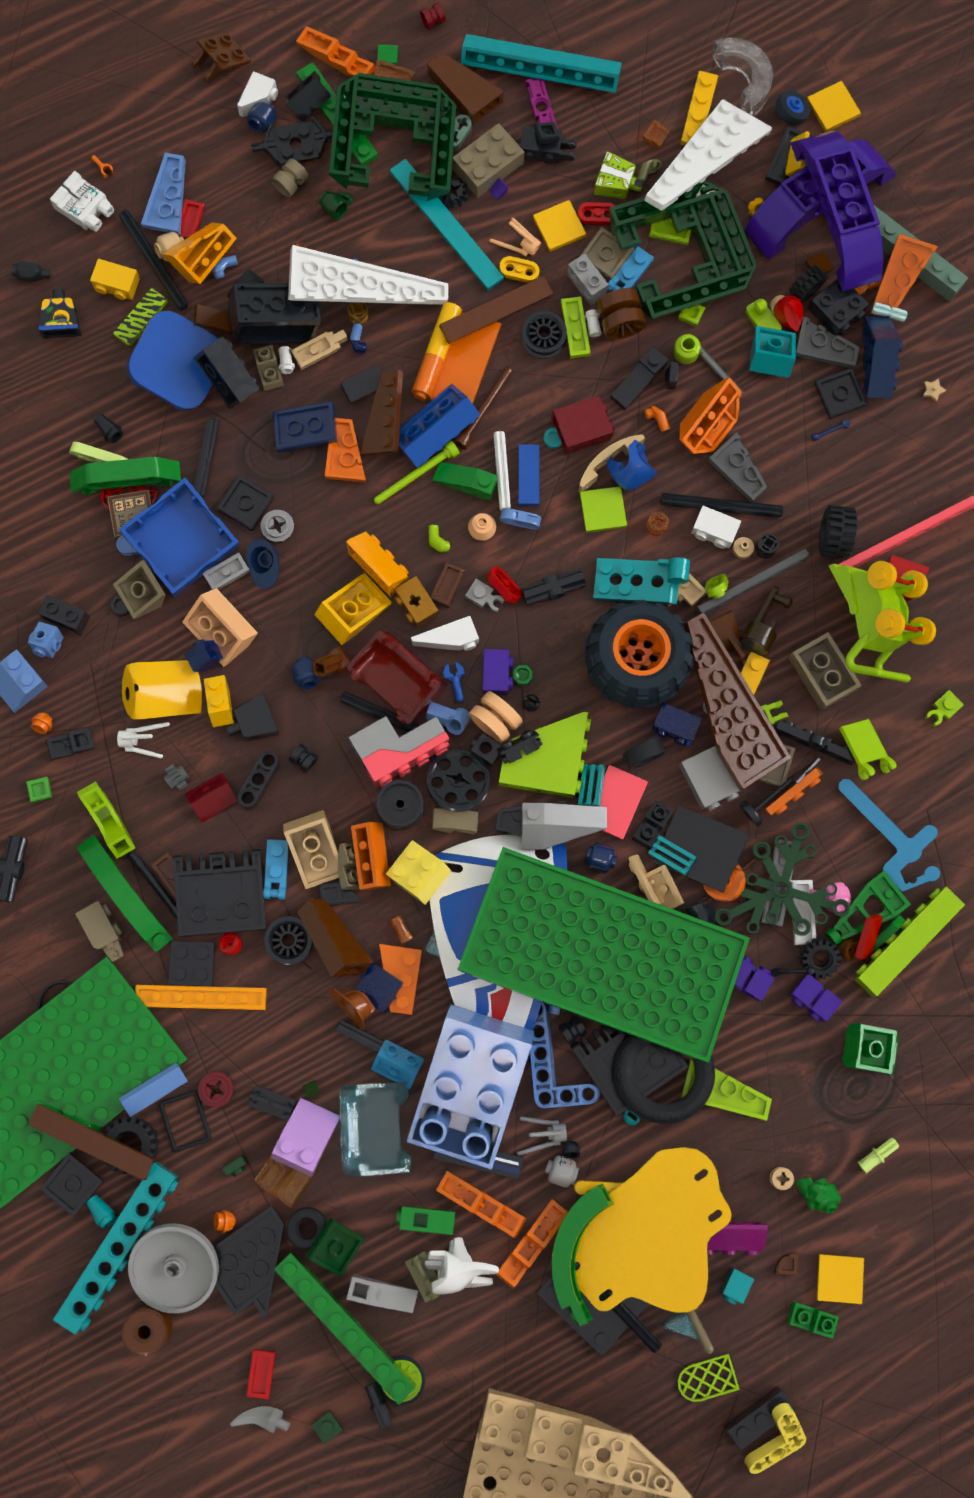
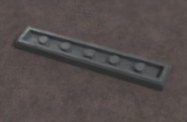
M806 548L727 590L722 597L713 598L697 607L695 613L698 616L703 612L705 615L713 612L805 562L809 553Z

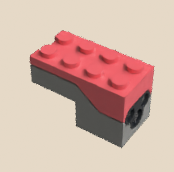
M385 716L349 737L352 748L376 788L380 786L383 788L397 776H400V778L406 776L411 772V768L416 765L418 767L425 765L430 761L428 758L448 751L447 747H449V737L437 717L399 738Z

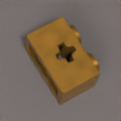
M417 576L395 588L396 596H394V599L399 607L403 606L407 612L405 616L411 625L414 623L419 628L439 616L437 607ZM411 601L418 602L419 606L416 607L414 604H411Z

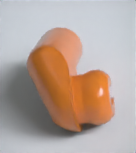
M650 406V408L645 409V417L657 420L661 432L670 429L664 411L656 406Z

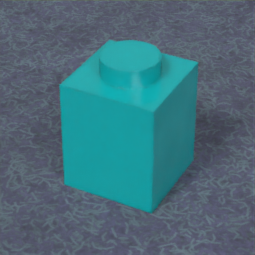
M731 1267L720 1289V1292L725 1294L723 1299L736 1305L737 1301L743 1304L754 1279Z

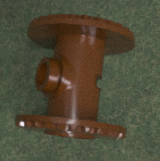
M149 1305L140 1307L131 1313L123 1324L122 1340L124 1345L130 1352L139 1356L154 1354L170 1339L173 1330L172 1319L169 1313L158 1311ZM144 1325L150 1328L151 1334L145 1332Z

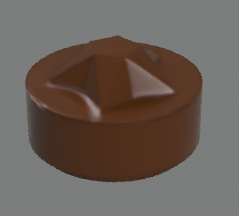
M851 938L844 940L840 946L841 957L848 961L855 960L857 958L855 953L859 942Z

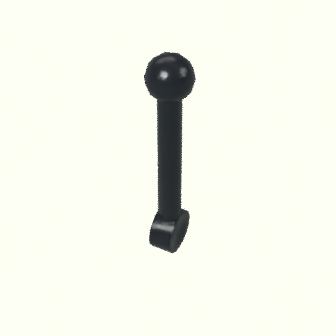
M813 967L787 970L774 968L772 970L774 976L799 973L813 975L815 973Z

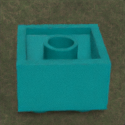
M756 326L750 353L749 371L789 378L796 359V333Z

